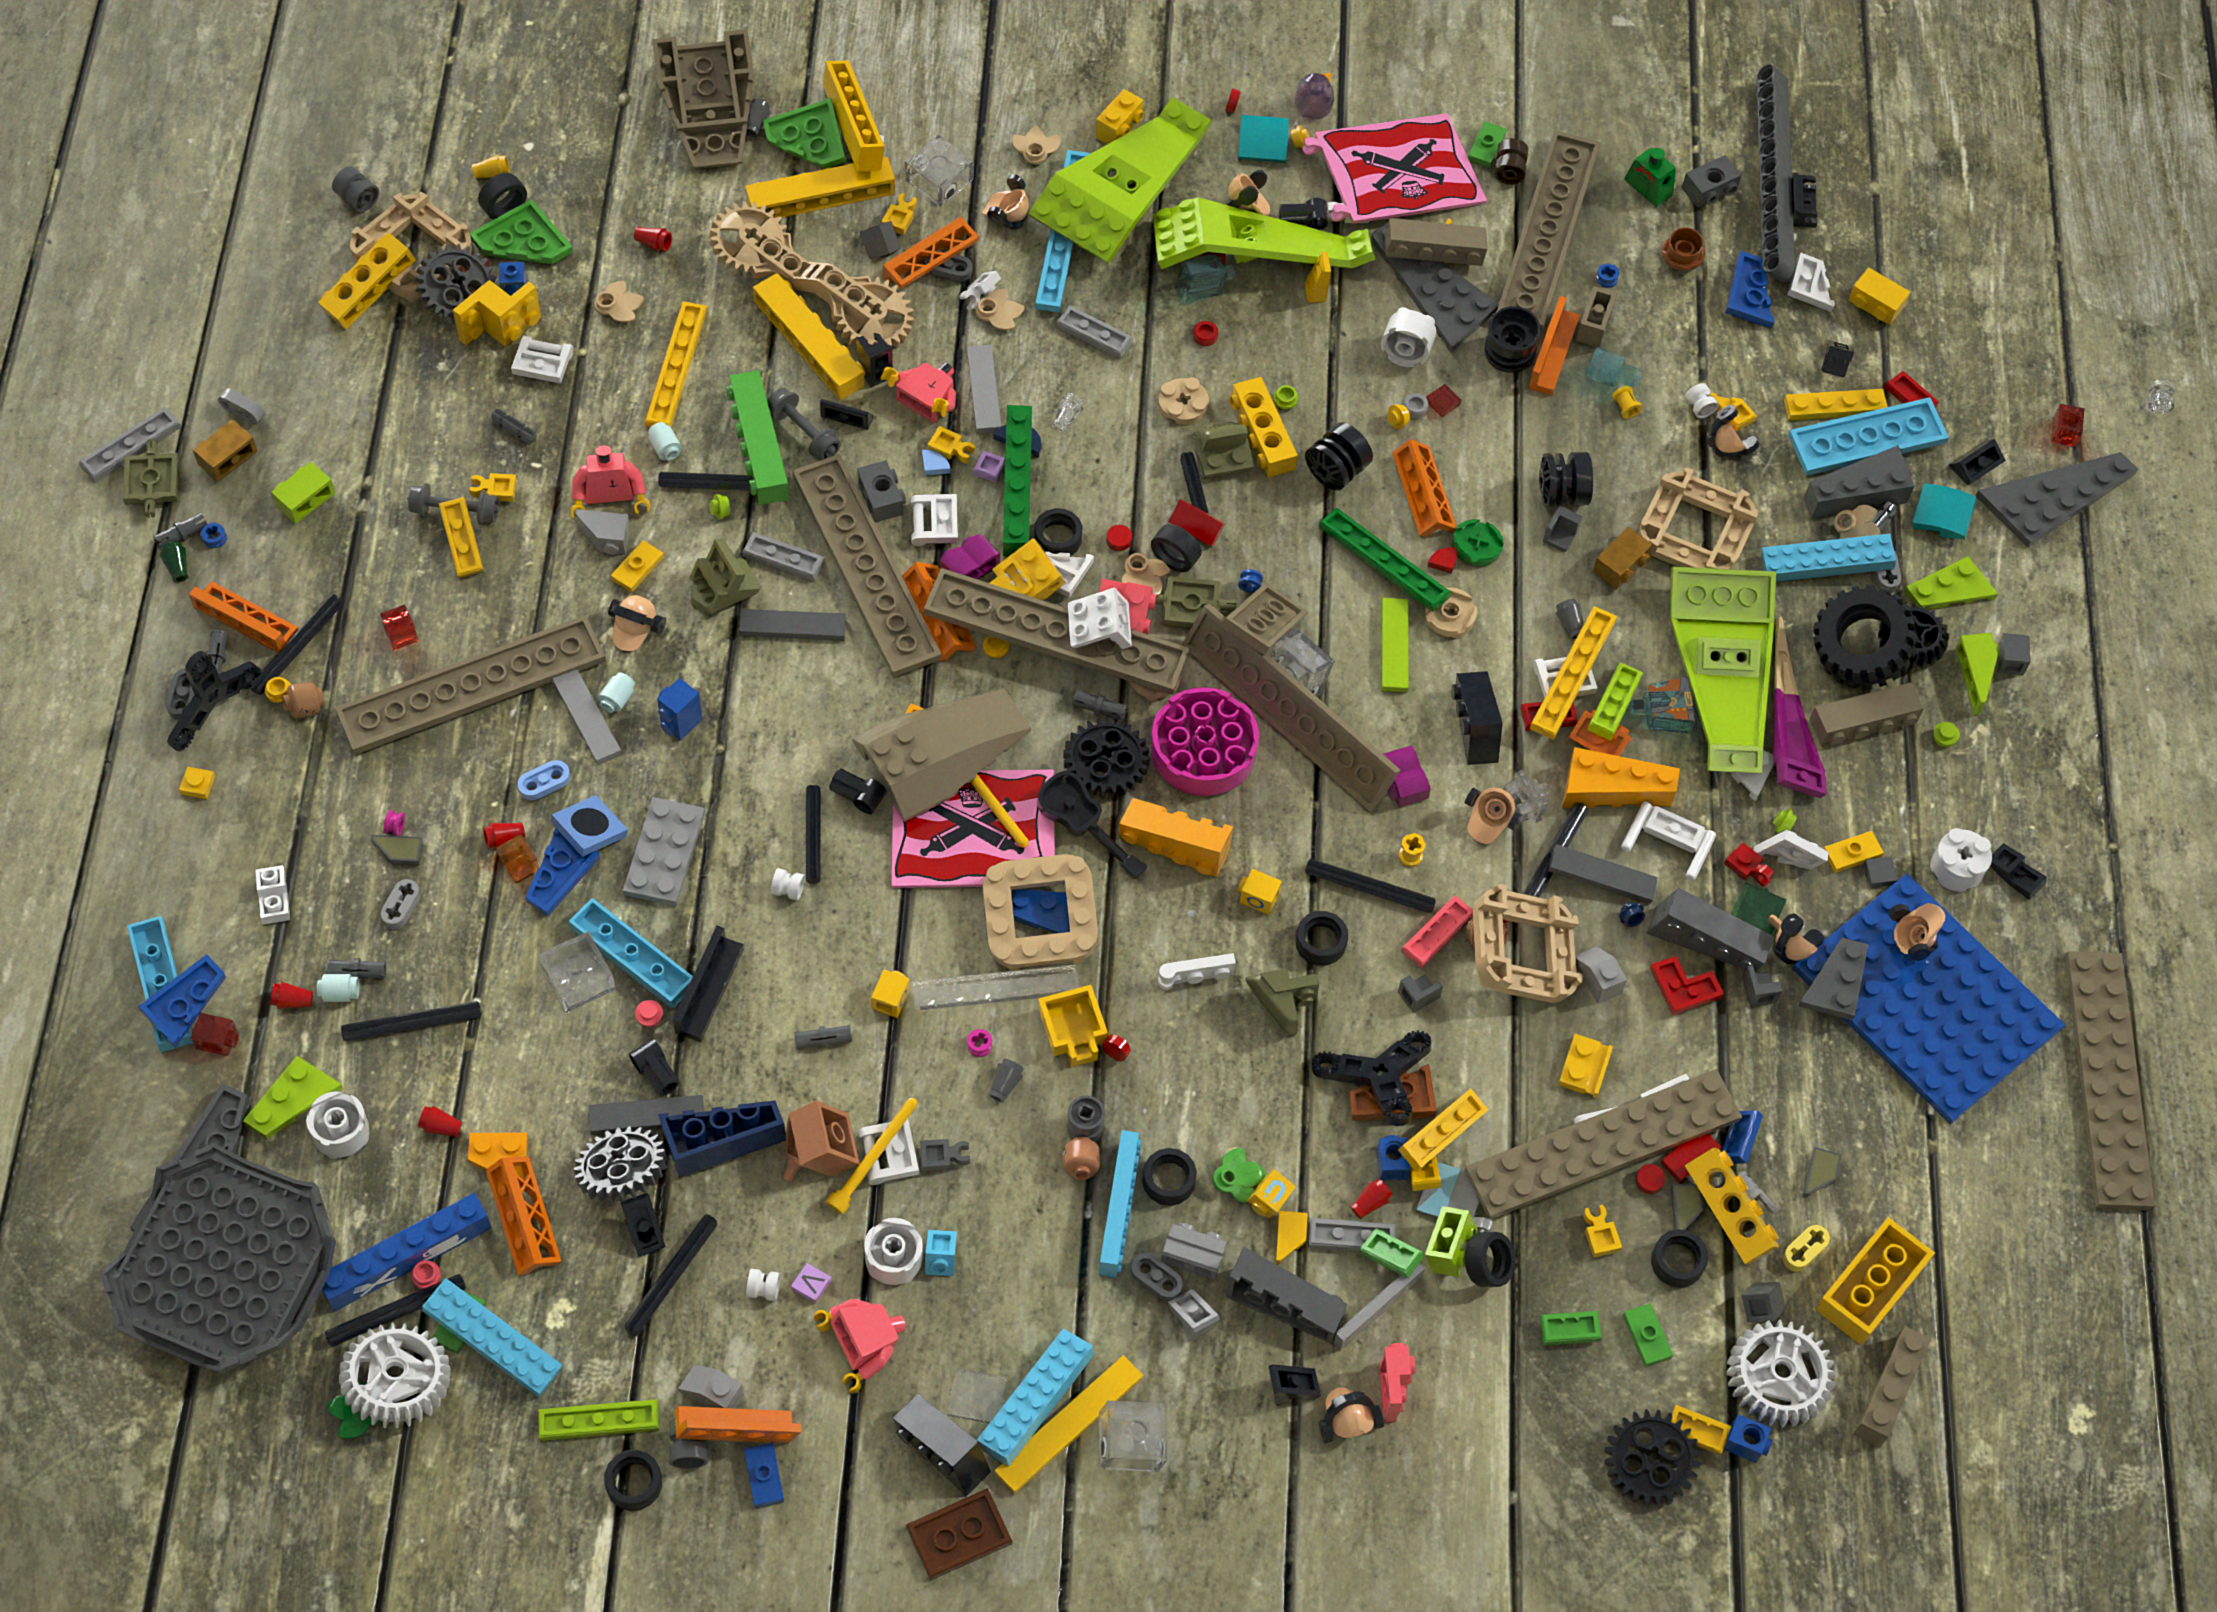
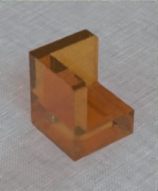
M521 834L496 847L499 860L515 883H519L536 874L537 869H539L536 856Z

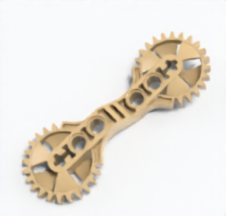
M743 201L742 208H739L736 203H733L732 210L725 207L723 214L718 213L716 220H713L709 237H711L709 246H713V255L719 254L718 263L726 262L724 269H729L732 266L734 268L733 274L736 275L741 270L743 277H746L747 273L751 272L754 279L771 277L778 273L783 280L789 281L793 291L815 293L829 303L832 321L837 322L835 329L843 330L841 338H850L848 345H852L854 342L857 343V338L864 336L869 344L874 345L877 343L874 339V333L880 334L886 344L891 345V347L893 345L895 348H898L900 341L905 342L914 318L911 317L914 310L908 308L910 300H903L905 292H896L898 285L890 288L888 287L889 280L881 284L879 277L875 279V282H872L869 276L850 277L833 264L808 262L793 251L790 233H785L787 225H780L782 217L774 219L775 211L765 212V205L757 209L756 202H753L752 207H748L747 203ZM720 231H738L736 243L720 238ZM887 312L902 316L903 323H884Z

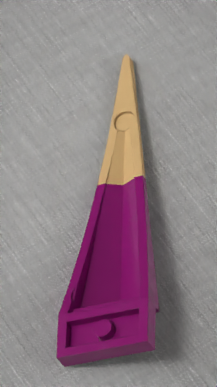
M1780 616L1776 619L1773 733V764L1777 767L1778 785L1822 798L1827 794L1825 769L1816 750L1804 715L1791 665L1783 618Z

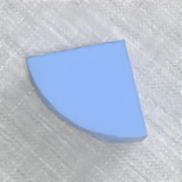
M922 450L925 476L950 473V465L943 455L933 450Z

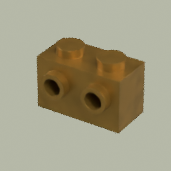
M234 420L221 426L216 433L208 439L201 441L193 449L197 464L217 482L258 452L254 438Z
M1628 526L1596 558L1592 572L1617 590L1623 583L1628 584L1636 573L1635 571L1639 567L1644 568L1651 559L1649 554L1653 544Z

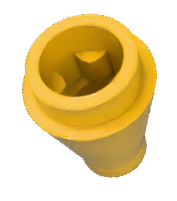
M498 154L477 164H472L475 179L492 178L501 173H510L506 155L500 156Z

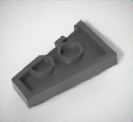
M1841 938L1804 995L1799 1006L1853 1020L1869 944Z

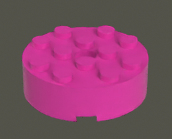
M1206 687L1182 691L1172 696L1155 716L1151 737V756L1154 766L1166 782L1183 792L1199 796L1225 793L1240 785L1253 769L1259 742L1258 725L1248 706L1232 698L1231 694L1226 691Z

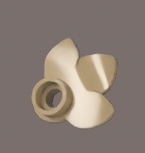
M1034 126L1026 136L1014 134L1012 140L1014 148L1023 154L1025 161L1034 165L1043 163L1047 155L1055 153L1059 149L1061 142L1060 135H1052L1046 138L1038 126Z
M617 281L609 284L606 291L597 295L594 307L598 313L609 315L615 321L626 323L635 320L634 311L640 308L644 302V297L626 292V282Z
M996 289L989 293L988 297L979 301L975 307V313L979 319L989 321L994 328L1012 330L1015 328L1013 320L1022 315L1025 307L1017 302L1008 300V289Z
M1860 505L1853 511L1843 510L1838 513L1834 520V526L1837 532L1840 533V539L1881 535L1877 525L1872 522L1877 514V510L1869 505ZM1847 519H1851L1849 527L1844 525Z
M1134 553L1125 561L1124 568L1126 572L1122 577V583L1131 582L1153 587V594H1161L1162 582L1160 577L1169 574L1170 569L1159 559H1147L1141 553Z

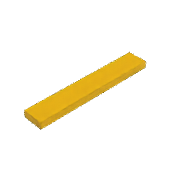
M682 301L647 413L646 427H652L660 422L672 427L707 314L706 305Z
M1596 606L1592 608L1530 726L1531 730L1554 740L1618 616Z
M1124 1355L1120 1357L1034 1434L1009 1467L1002 1463L994 1470V1474L1015 1495L1143 1379V1374Z

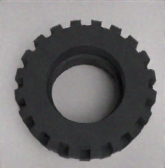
M1868 584L1866 589H1860L1859 585L1851 586L1852 591L1846 593L1843 589L1837 592L1838 598L1835 600L1829 598L1825 602L1827 609H1820L1818 612V622L1814 623L1813 628L1815 637H1813L1814 645L1824 669L1829 675L1833 674L1834 679L1842 684L1846 681L1848 687L1855 689L1858 684L1862 685L1863 689H1872V684L1877 683L1879 687L1887 685L1886 680L1892 678L1895 681L1900 677L1899 671L1901 669L1906 671L1911 665L1909 659L1915 657V645L1918 644L1915 623L1907 604H1903L1902 598L1897 594L1891 596L1889 589L1881 587L1878 591L1875 585ZM1875 619L1889 627L1890 637L1887 643L1880 650L1872 654L1855 655L1844 650L1841 645V637L1844 631L1851 624L1859 620Z

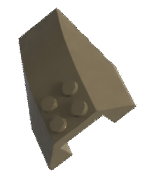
M748 29L724 31V41L677 46L676 37L652 39L658 86L693 168L700 169L742 164L754 77Z
M1001 689L898 715L852 738V742L865 761L871 760L891 791V802L904 822L954 797L964 784H969L976 778L977 773L994 763L996 757L1003 751L1007 752L1031 731V727L1006 690Z

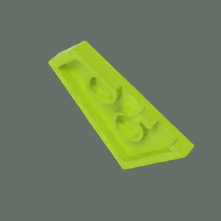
M1969 556L1907 586L1904 591L1913 604L1916 602L1918 608L1926 605L1927 610L1949 607V604L1964 602V604L1974 603L1975 600L1987 599V601L1996 600L1998 596L1996 590Z
M296 1056L245 1117L243 1122L251 1130L265 1139H269L296 1121L299 1115L312 1108L311 1106L317 1098L329 1092H339L343 1089V1086L332 1077L299 1056Z

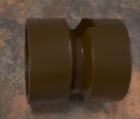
M1510 138L1498 144L1494 175L1499 182L1514 185L1521 183L1525 179L1529 148L1524 141Z

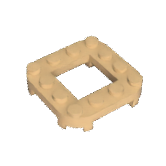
M422 192L419 195L402 196V193L393 197V205L362 230L356 226L351 232L350 248L355 263L387 232L396 237L412 223L441 243L443 251H445L447 244H450L452 250H455L457 244H460L461 251H465L469 246L470 254H473L471 236L467 225L464 222L459 225L430 203L428 195ZM410 266L391 281L392 285L388 289L394 294L406 298L408 301L418 300L423 294L415 291L417 286L420 285L415 282L416 276L419 275L416 272L418 267L414 270ZM434 274L437 280H444L442 275Z
M1684 468L1683 471H1676L1670 474L1666 473L1662 477L1654 498L1642 519L1638 532L1639 535L1653 544L1649 555L1677 567L1733 570L1758 515V509H1756L1754 503L1749 498L1750 494L1743 489L1737 494L1692 476L1694 470L1690 468ZM1681 500L1728 519L1713 551L1666 533Z
M1062 854L1018 859L998 863L987 870L983 882L988 944L992 957L999 964L1009 968L1010 971H1020L1019 968L1073 961L1074 965L1085 962L1084 959L1093 953L1099 943L1092 874L1083 858ZM1065 884L1070 932L1016 938L1012 890Z
M1498 884L1475 900L1473 906L1475 961L1479 974L1478 979L1482 986L1490 987L1501 993L1550 1003L1562 1002L1577 989V986L1582 983L1583 974L1576 973L1573 929L1579 925L1577 915L1572 917L1570 911L1561 903L1563 901L1562 898L1553 895L1550 899H1543L1507 891L1505 884ZM1503 920L1544 928L1547 972L1511 965V959L1505 958Z

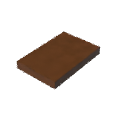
M988 1488L906 1524V1529L930 1581L1012 1545L1013 1542Z

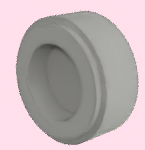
M1414 393L1404 399L1403 405L1408 409L1410 418L1420 419L1427 414L1429 403L1426 397Z

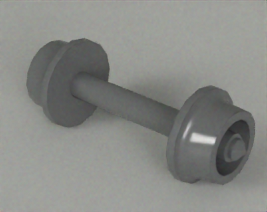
M785 388L775 391L767 402L769 409L772 411V417L775 420H782L789 416L812 439L809 446V453L812 456H818L822 460L834 456L841 446V442L836 437V432L832 428H827L821 432L815 429L795 409L799 402V396L795 392H789Z
M424 483L423 486H412L407 497L409 511L420 514L422 518L427 516L430 506L439 507V503L454 500L431 496L430 485ZM483 490L480 494L479 502L466 501L468 511L477 512L479 525H484L485 522H496L498 513L501 511L498 496L489 495L487 491Z

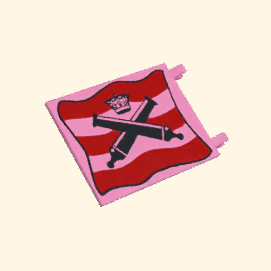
M1448 113L1321 131L1315 133L1316 138L1308 137L1304 140L1306 146H1303L1302 150L1305 155H1312L1320 150L1322 151L1344 205L1335 204L1333 206L1334 212L1330 216L1334 222L1350 217L1352 224L1481 205L1487 202Z
M1054 769L981 770L977 773L1028 839L1029 845L1026 848H1021L971 783L964 784L951 799L904 822L893 805L892 888L983 887L987 870L991 866L1004 861L1055 855L1054 821L1046 818L1040 812L1037 805L1039 791L1044 783L1054 775Z

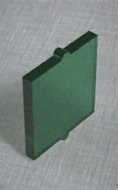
M1745 882L1731 915L1771 935L1774 927L1768 922V918L1771 915H1775L1779 919L1787 899L1769 892L1767 888L1761 889Z

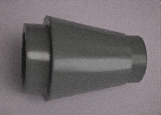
M753 99L751 101L746 135L757 137L764 125L763 120L769 117L770 106L765 101L760 99Z
M1568 599L1556 606V615L1571 636V639H1577L1584 625L1581 606L1575 599Z
M1004 1059L997 1066L989 1096L996 1101L1004 1103L1005 1099L1022 1079L1024 1068L1012 1060Z

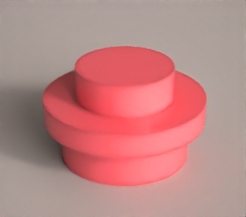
M653 1000L641 1002L635 1010L637 1022L649 1028L658 1025L663 1018L662 1006Z
M432 1261L419 1262L411 1272L412 1282L420 1289L438 1283L441 1278L438 1265Z

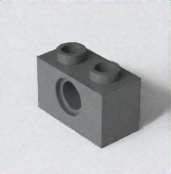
M1724 155L1686 172L1682 189L1695 206L1699 208L1706 204L1710 205L1723 196L1734 194L1738 189L1742 175L1727 156Z
M887 460L857 468L858 484L874 522L903 515V504H906L903 489L898 490L896 485L898 483L895 469H890Z

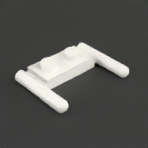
M1644 801L1621 848L1625 852H1630L1641 829H1644V832L1686 851L1696 852L1686 873V878L1689 881H1694L1715 840L1716 833L1711 830H1704L1705 827L1658 806L1653 807L1649 802Z

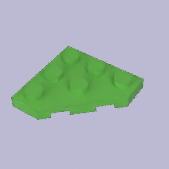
M831 98L763 120L766 137L771 146L823 169L847 162L838 119Z
M532 199L470 233L471 241L484 256L554 264L573 253L571 244Z

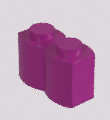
M980 533L967 537L960 547L945 551L940 559V569L943 568L978 579L993 571L992 569L1000 564V553Z
M1412 745L1383 753L1386 758L1401 770L1388 790L1390 799L1392 801L1395 800L1399 807L1429 799L1431 788Z

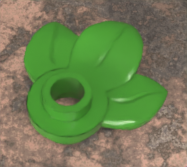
M1236 1148L1223 1156L1222 1166L1218 1167L1213 1173V1185L1219 1192L1230 1193L1237 1201L1249 1203L1247 1200L1254 1192L1253 1187L1263 1180L1266 1172L1258 1163L1246 1162L1244 1149ZM1224 1175L1228 1176L1231 1182H1228L1224 1178Z

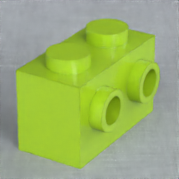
M310 461L304 467L297 469L294 475L286 481L279 483L271 491L275 506L292 522L297 524L335 495V490L331 478Z
M1442 1206L1425 1253L1432 1273L1454 1277L1460 1276L1462 1268L1465 1267L1464 1256L1467 1242L1473 1235L1477 1234V1226L1474 1225L1468 1210Z

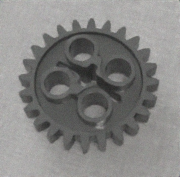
M447 244L445 251L438 246L435 253L429 251L427 258L423 257L420 263L422 266H419L416 271L419 275L416 276L415 282L420 285L417 286L415 291L423 293L419 301L428 302L425 307L426 310L430 308L435 309L433 312L434 317L441 313L443 322L447 317H451L452 324H455L453 309L462 303L463 299L465 300L473 294L468 290V287L478 290L489 280L493 283L495 282L497 277L489 275L493 267L484 266L487 261L486 258L482 260L477 259L479 256L478 251L472 255L470 254L469 246L465 251H461L460 244H457L455 250H452L450 244ZM456 265L463 266L467 272L459 271ZM434 274L442 275L445 281L437 280ZM446 296H452L456 303L449 302Z
M628 1126L625 1132H621V1129L618 1127L615 1134L611 1135L609 1131H606L605 1138L602 1139L596 1136L595 1144L587 1143L588 1151L579 1152L581 1158L575 1159L577 1167L573 1168L578 1186L581 1187L583 1194L588 1193L590 1199L597 1196L599 1202H602L608 1197L610 1203H613L616 1197H620L623 1202L626 1199V1195L629 1194L636 1198V1191L638 1190L646 1193L645 1186L647 1184L655 1186L654 1178H662L661 1170L667 1168L665 1161L668 1158L663 1142L660 1141L658 1135L653 1136L651 1130L644 1133L642 1127H639L633 1132L631 1126Z

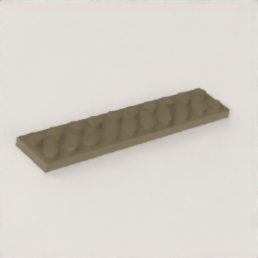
M1554 130L1497 309L1498 311L1508 306H1518L1530 310L1537 317L1542 332L1601 143Z
M840 454L793 470V478L893 678L939 661L942 654Z
M943 568L939 571L923 611L924 615L1170 695L1174 694L1189 653L1188 647L1132 629L1131 647L1122 649L1109 637L1074 649L1070 645L1067 608Z
M1211 604L1203 606L1181 646L1188 647L1189 653L1370 812L1377 809L1401 770L1268 654L1264 656L1262 653L1252 650L1246 642L1232 636L1227 629L1221 626L1226 617Z
M584 615L339 705L335 709L352 751L356 755L553 681L552 678L574 670L579 672L606 662V657L587 616Z
M2068 951L2065 955L2095 1206L2096 1209L2152 1211L2155 1207L2122 953Z
M1714 1069L1465 1167L1464 1171L1488 1219H1493L1739 1122L1742 1119V1115L1718 1070Z

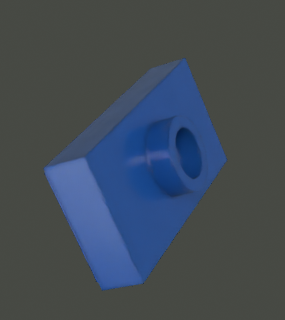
M1758 1110L1740 1111L1742 1119L1731 1124L1722 1151H1726L1733 1164H1746L1748 1162L1763 1117Z
M768 1443L744 1448L754 1507L758 1508L784 1502L774 1444Z

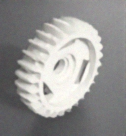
M1781 1319L1777 1321L1775 1327L1772 1326L1769 1320L1763 1328L1758 1323L1753 1328V1331L1750 1329L1746 1330L1744 1336L1738 1338L1736 1345L1731 1350L1730 1354L1732 1356L1727 1361V1364L1731 1367L1727 1370L1726 1375L1733 1378L1729 1381L1728 1386L1737 1387L1733 1397L1741 1396L1743 1398L1739 1407L1746 1404L1750 1406L1748 1415L1753 1414L1755 1411L1759 1413L1758 1422H1761L1764 1417H1768L1770 1426L1773 1425L1776 1419L1780 1421L1781 1428L1785 1427L1788 1420L1793 1427L1798 1424L1799 1419L1805 1424L1810 1419V1416L1815 1418L1819 1414V1410L1822 1411L1832 1397L1830 1391L1834 1389L1836 1383L1831 1380L1835 1377L1836 1372L1829 1369L1833 1366L1834 1360H1825L1830 1350H1820L1823 1340L1815 1343L1812 1340L1814 1332L1807 1336L1803 1334L1804 1325L1798 1330H1794L1792 1321L1788 1324L1787 1328L1783 1327ZM1765 1343L1769 1346V1349L1754 1364H1751L1746 1359L1758 1345ZM1802 1354L1812 1364L1816 1379L1810 1380L1801 1356ZM1778 1364L1786 1365L1790 1370V1376L1787 1378L1778 1376L1775 1372V1366ZM1762 1395L1788 1401L1790 1406L1772 1403L1763 1398Z
M392 1322L389 1330H384L380 1324L379 1332L374 1333L369 1328L368 1338L359 1335L358 1344L350 1343L349 1352H344L343 1362L340 1364L339 1383L341 1385V1394L345 1396L346 1405L352 1404L353 1414L361 1411L362 1421L370 1416L372 1425L381 1420L383 1421L384 1428L387 1427L389 1422H394L397 1429L401 1421H405L409 1427L411 1426L412 1418L422 1422L423 1412L431 1416L433 1407L439 1408L441 1399H445L447 1388L450 1385L451 1369L448 1355H444V1347L437 1346V1338L434 1337L428 1340V1331L421 1335L418 1334L417 1325L412 1331L407 1330L406 1323L403 1324L401 1329H396L395 1324ZM400 1348L419 1354L425 1359L424 1362H421ZM363 1362H370L367 1384L359 1385L357 1382L359 1367ZM392 1366H399L404 1372L399 1377H391L386 1371ZM420 1392V1395L412 1400L395 1403Z

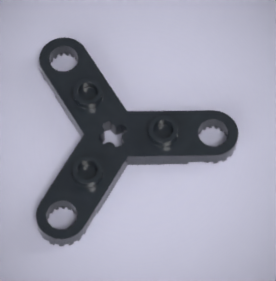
M198 651L193 654L185 666V671L194 692V697L183 708L182 716L168 737V745L177 752L185 750V747H188V743H192L190 740L194 739L193 736H195L196 730L199 731L217 703L238 694L242 689H249L250 683L261 672L258 666L249 661L218 674L211 656L204 651Z
M1424 1031L1408 1032L1402 1040L1395 1042L1377 1058L1343 1053L1342 1055H1337L1335 1053L1331 1054V1052L1326 1053V1051H1323V1053L1319 1052L1318 1055L1316 1054L1312 1058V1072L1315 1076L1322 1079L1370 1086L1386 1122L1393 1126H1404L1412 1120V1105L1407 1098L1406 1091L1399 1077L1430 1053L1432 1039ZM1422 1042L1423 1046L1420 1045V1047L1418 1048V1046H1412V1043ZM1322 1063L1332 1064L1331 1066H1329V1069L1327 1067H1325L1324 1069L1323 1066L1322 1068L1320 1066V1064ZM1379 1071H1383L1382 1075L1377 1074L1379 1073ZM1402 1110L1405 1113H1402V1115L1399 1114V1116L1398 1114H1396L1394 1116V1113H1392V1111Z

